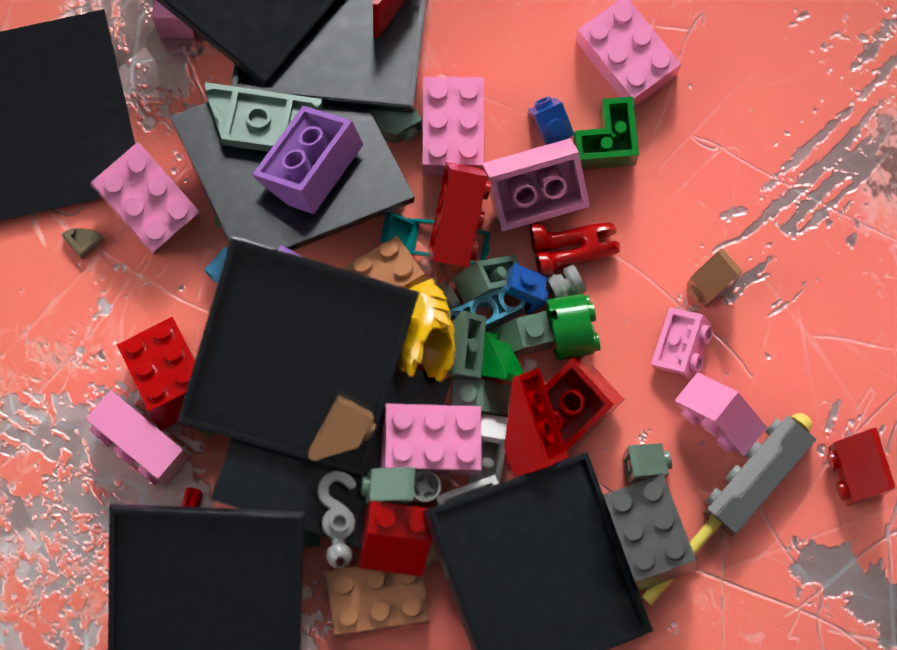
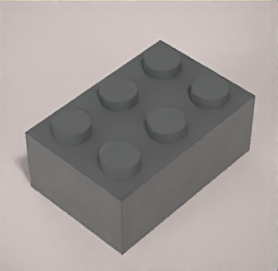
M663 473L603 495L638 591L698 570L696 558Z

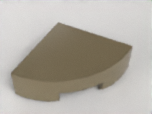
M72 228L61 234L81 259L105 241L100 233L92 229Z

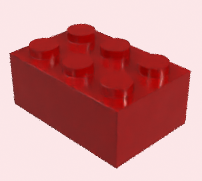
M445 162L428 247V253L432 261L469 268L470 260H476L479 242H476L475 237L476 230H482L485 212L482 211L481 207L483 199L488 200L491 189V181H488L487 175L482 168Z
M172 316L117 344L145 406L160 431L177 423L195 363V358Z

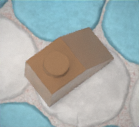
M722 247L689 278L687 282L689 288L687 291L696 303L702 302L707 307L732 288L743 271Z
M338 395L308 451L309 459L316 461L358 448L362 440L368 441L376 426L372 422L374 419L373 413Z

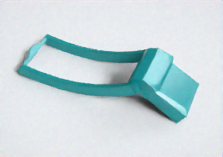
M388 212L385 214L380 242L385 243L398 235L411 255L430 257L428 252L415 251L419 224L433 225L434 220L407 219L393 212ZM477 229L476 233L484 235L480 261L486 260L490 250L489 240L491 232ZM470 260L469 265H472L475 261Z

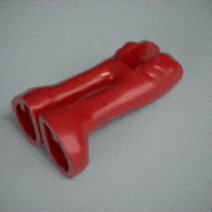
M609 222L595 223L562 232H547L541 223L530 224L531 244L534 255L536 254L535 260L538 273L548 278L560 268L616 255L620 252V242L609 241L599 243L598 240L614 235L617 232L614 224ZM573 244L582 245V247L568 251L553 253L546 252L549 250Z

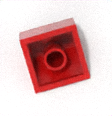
M877 427L838 440L829 446L830 451L827 452L828 463L832 470L836 469L839 482H836L837 491L840 499H845L847 506L883 497L896 489Z
M370 501L366 504L358 569L422 577L432 540L422 511L429 508Z

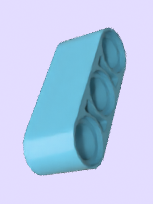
M506 286L450 310L451 321L454 320L461 311L476 314L475 312L479 308L486 307L493 314L491 318L486 320V331L522 314L526 302L520 300L521 303L516 307L507 306L504 303V298L508 294H506Z

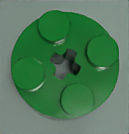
M581 293L546 300L548 306L546 307V312L553 339L556 342V348L553 349L556 361L592 355L594 352L601 350L598 333H595L594 326L591 324V322L596 321L594 304L590 303L589 295L584 296Z

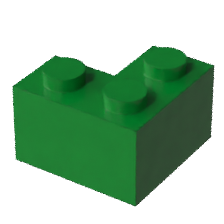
M633 96L602 99L600 107L602 128L575 130L573 143L579 152L582 170L634 166L639 157Z

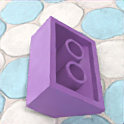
M302 106L252 175L254 179L287 205L314 214L364 144L352 120Z

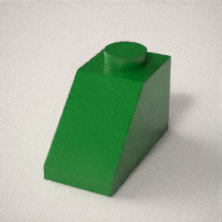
M485 332L481 376L512 382L514 376L524 372L510 344L498 341V334Z

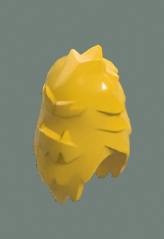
M429 279L409 288L419 291V295L397 365L401 371H406L412 377L415 374L417 364L423 363L428 377L434 376L437 381L442 382L447 371L452 368L456 350L454 341L455 328L450 319V310L447 299L443 294L444 292L434 285L433 279Z

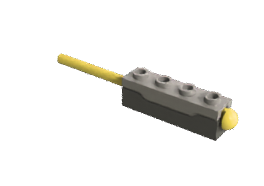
M797 413L791 417L787 415L782 421L776 418L765 431L769 437L762 445L756 441L745 456L749 460L741 468L736 464L725 477L729 482L722 491L716 488L705 500L709 506L704 513L709 519L689 542L694 556L719 527L732 537L737 534L817 440L810 434L812 421L806 414ZM674 579L650 587L643 594L642 598L652 605Z

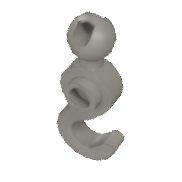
M335 471L322 478L318 485L317 494L322 505L329 509L323 516L321 523L323 532L332 539V545L326 554L327 561L334 568L340 569L349 565L352 558L350 548L345 545V537L353 531L355 520L350 510L329 495L328 489L330 484L338 482L348 490H352L356 483L347 473ZM336 559H341L343 565L337 566Z

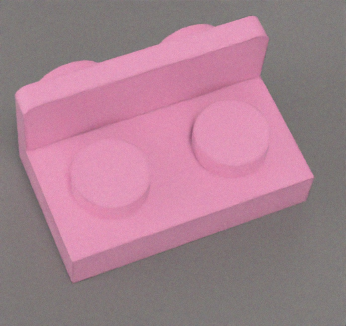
M669 307L651 365L656 369L682 374L688 380H692L697 372L699 373L702 369L703 352L706 344L711 341L713 334L712 323L703 314Z

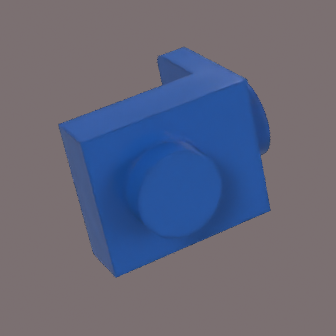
M543 97L534 102V107L528 109L530 116L535 119L545 145L565 140L574 135L563 103L555 97Z
M514 263L508 271L506 294L525 301L524 313L531 315L538 307L541 308L547 300V276Z

